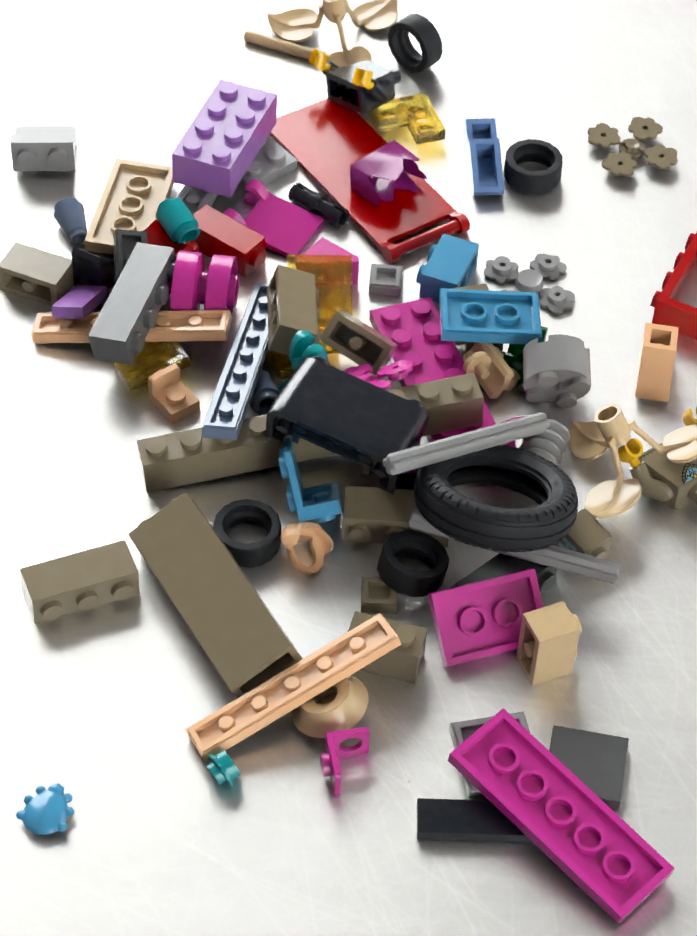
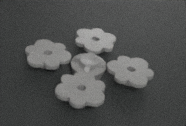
M545 253L537 254L535 260L530 262V269L522 270L519 273L518 264L510 262L508 257L499 256L495 260L486 261L484 276L487 279H495V282L503 284L506 281H515V286L518 290L508 292L537 293L540 291V306L548 308L552 314H561L564 310L568 311L573 308L572 302L575 299L573 292L564 290L560 286L542 289L543 279L556 280L559 275L566 272L567 267L564 263L560 262L558 256Z

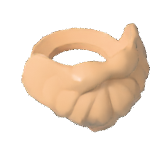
M303 521L285 526L280 535V540L288 550L294 567L305 574H314L320 570L324 563V555L330 553L334 545L332 538L317 522ZM309 542L313 553V563L311 566H305L298 560L295 553L296 544Z

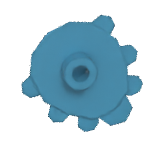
M52 783L47 790L42 785L38 786L35 790L36 796L27 795L24 797L23 801L26 806L24 810H19L16 813V817L23 821L27 829L36 834H50L56 831L64 832L68 827L65 823L67 817L72 816L75 812L73 807H68L67 803L72 801L73 796L70 793L64 794L65 788L59 783Z

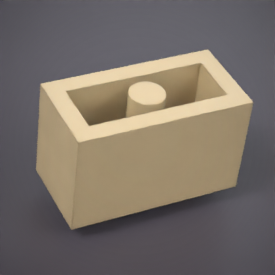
M564 601L523 614L516 659L532 686L572 674L582 627L575 613L571 614Z

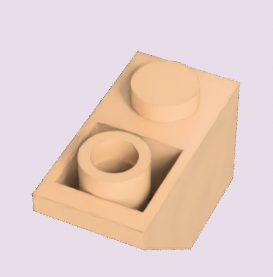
M652 323L645 324L635 390L636 398L668 402L679 327Z

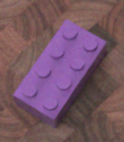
M220 79L172 152L173 182L231 198L277 123V94Z

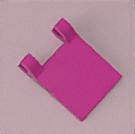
M251 179L245 187V190L249 192L244 197V202L254 206L244 220L238 212L231 208H227L223 214L264 236L266 248L295 261L323 225L324 219L271 194L260 181Z

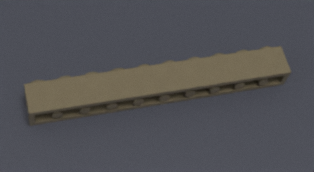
M475 373L386 390L404 399H415L424 404L429 414V421L422 437L483 425L484 397ZM267 414L245 418L237 440L202 437V427L140 439L137 440V447L146 491L150 493L280 466L278 459L280 457L279 449L284 448V440L280 444L265 437ZM302 438L298 444L293 442L297 462L336 455Z

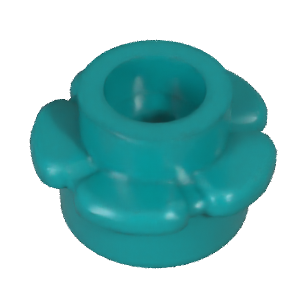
M224 749L215 756L211 753L209 758L212 762L206 766L219 785L226 781L229 786H233L232 781L241 775L237 766Z

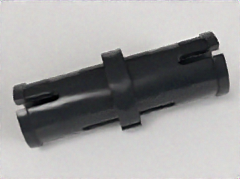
M299 182L296 185L294 184L289 191L288 199L301 205L308 212L329 221L338 228L346 223L349 211L333 203L324 193H316Z

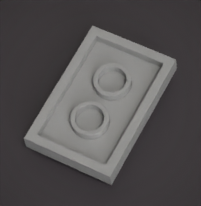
M268 136L240 181L239 186L245 190L246 185L251 179H256L266 186L297 170V159Z

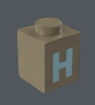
M584 508L577 512L575 522L568 534L553 546L606 560L609 555L612 535Z

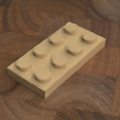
M116 158L84 240L85 249L114 255L113 234L115 229L144 231L156 219L155 215L159 204L170 197L175 183L173 182L172 167Z

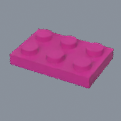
M533 568L427 594L443 666L447 667L518 649L523 614L543 607L536 572Z

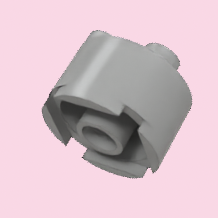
M555 334L548 335V341L538 343L537 338L526 344L523 349V388L526 400L532 403H557L559 407L570 408L577 404V399L582 398L590 391L589 347L587 349L584 347V341L570 335Z

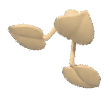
M322 0V4L318 5V14L310 8H296L282 13L267 14L269 25L275 35L284 41L293 43L310 39L314 33L313 29L321 26L323 15L329 22L336 23L343 51L331 53L327 63L331 61L341 68L363 61L373 62L371 53L363 46H356L348 50L342 26L345 15L348 13L356 27L363 26L367 31L371 32L386 30L395 24L398 19V0H372L359 5L353 11L348 5V0Z
M616 404L601 408L595 414V421L571 422L569 443L575 458L581 461L594 460L601 457L607 448H610L617 473L616 481H604L592 488L587 494L585 508L594 518L604 519L618 516L632 508L641 496L642 487L638 479L624 480V473L617 447L626 444L630 440L632 430L660 454L667 453V458L672 463H686L697 459V424L681 427L670 432L663 438V445H660L639 428L634 419L626 420L620 406Z

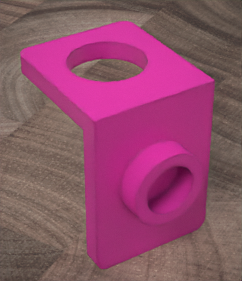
M368 727L325 733V752L320 754V765L323 777H330L334 796H339L341 790V772L337 758L367 753L370 740ZM350 738L360 739L356 745L350 747L340 746L344 740Z

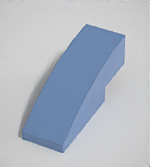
M465 119L463 138L473 195H504L500 139L497 138L496 119Z

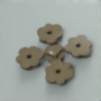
M634 117L631 120L628 131L633 133L635 139L621 141L618 129L610 128L605 123H599L595 128L591 127L588 129V142L592 145L608 148L610 145L619 144V154L609 153L607 158L602 161V167L605 170H610L609 173L613 176L629 177L633 175L634 169L637 167L636 161L640 160L643 155L647 158L646 162L648 165H652L660 170H667L670 168V165L675 166L678 163L676 158L677 150L674 148H665V146L660 144L656 145L655 148H646L641 142L642 140H655L657 135L662 133V125L655 123L653 118Z

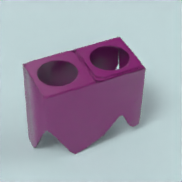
M395 140L350 165L351 190L376 207L380 205L381 200L392 202L394 200V189H407L412 192H419L418 187L408 174L422 179H427V177L419 170L418 165L415 163V161H420V159Z

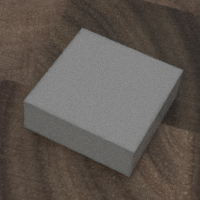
M371 264L368 294L400 296L403 266Z

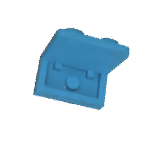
M285 438L284 448L279 449L280 457L278 459L283 479H290V482H287L288 491H286L290 512L297 511L299 522L315 519V522H326L336 517L335 514L342 513L338 481L303 489L294 445L291 441L292 438Z

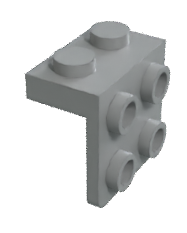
M19 126L15 129V135H11L10 145L13 171H75V127Z

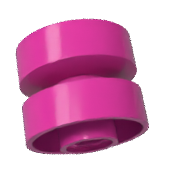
M180 250L176 258L172 278L171 311L199 310L200 305L204 304V310H230L232 317L239 292L237 258L214 254L209 264L208 272L204 271L202 253Z

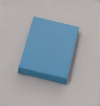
M440 288L441 341L526 345L538 338V343H541L542 330L538 293Z

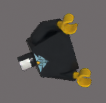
M315 48L313 49L309 63L322 70L326 76L328 100L364 114L394 99V84L401 81V73L396 66L386 68L371 61H363L340 68L331 61L327 63L329 54Z

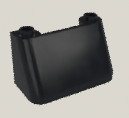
M312 356V358H304L273 402L266 417L265 437L281 444L285 436L291 435V441L298 444L302 438L362 465V473L369 476L371 471L374 472L380 479L377 487L393 494L404 472L395 475L388 474L386 467L383 466V459L387 458V455L417 446L428 425L429 414L424 404L418 400L404 399L330 366L321 357Z

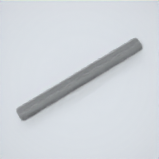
M539 412L390 453L387 455V458L383 459L382 463L386 467L388 474L395 475L543 433L550 427V421L545 413Z
M414 509L409 521L411 529L457 541L438 531V529L426 521L419 509ZM553 545L541 550L528 552L494 551L611 584L616 583L620 573V564Z

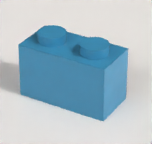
M442 234L438 244L431 246L427 264H422L419 268L416 282L420 284L419 297L423 299L431 297L433 302L439 303L440 288L452 289L467 286L477 267L479 244Z

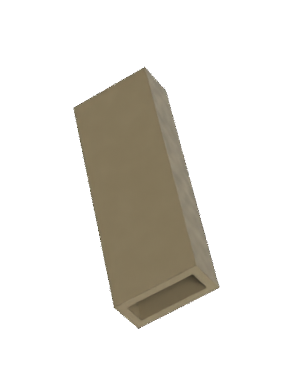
M187 492L171 500L166 507L149 519L142 521L137 528L128 533L226 685L237 698L303 659L201 509Z

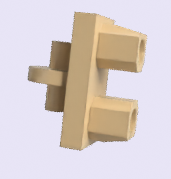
M475 342L473 347L462 356L464 361L463 370L466 374L475 373L477 381L490 398L497 399L503 390L511 391L520 379V375L514 368L509 367L503 359L504 354L498 347H495L492 343Z

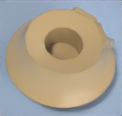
M352 674L292 710L293 722L302 733L315 738H325V733L351 729L365 714L368 706L367 689Z

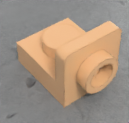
M176 364L158 370L149 376V400L171 424L200 410V400L180 381V368Z

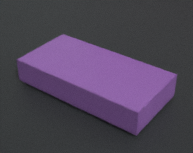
M76 285L51 306L52 316L61 319H84L108 297L107 286Z

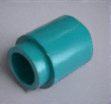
M167 198L159 204L155 217L173 242H178L181 245L184 241H194L199 236V223L181 198Z

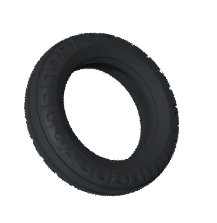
M504 444L503 446H494L420 467L414 481L416 505L429 524L450 538L468 545L472 544L474 547L487 550L490 548L492 551L528 552L550 547L568 534L578 512L576 488L562 469L535 453L524 449L519 450L517 447ZM470 483L498 485L528 496L538 506L523 509L494 507L474 501L462 495L453 487Z

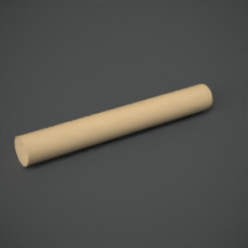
M249 30L245 31L243 37L245 42L308 60L313 51L312 48Z

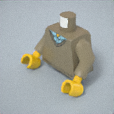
M689 408L682 416L686 426L697 424V419L694 418L693 412ZM636 438L630 439L626 445L618 448L620 461L630 464L628 469L632 478L639 480L643 496L661 501L671 509H678L691 501L697 505V459L686 463H672L668 460L667 453L660 454L654 448L643 452V445Z

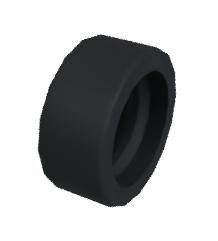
M409 14L397 21L389 29V48L397 63L404 69L412 73H421L440 60L443 53L442 41L439 32L426 17L420 14ZM408 32L416 38L422 55L412 45Z
M526 139L518 141L511 145L506 152L504 178L508 185L517 191L526 194L547 193L556 188L560 182L563 156L558 148L543 140ZM537 162L549 169L529 171L521 168L518 164Z
M243 499L223 506L216 514L213 528L240 567L261 566L270 561L279 551L281 523L279 515L271 506L258 500ZM250 523L264 528L268 535L258 542L241 543L229 538L226 532L238 524Z
M399 531L391 534L384 541L378 560L377 571L380 579L399 594L410 597H426L428 593L436 592L442 586L448 569L449 556L443 545L433 537L417 531ZM408 556L418 559L431 570L417 571L402 565L396 557Z

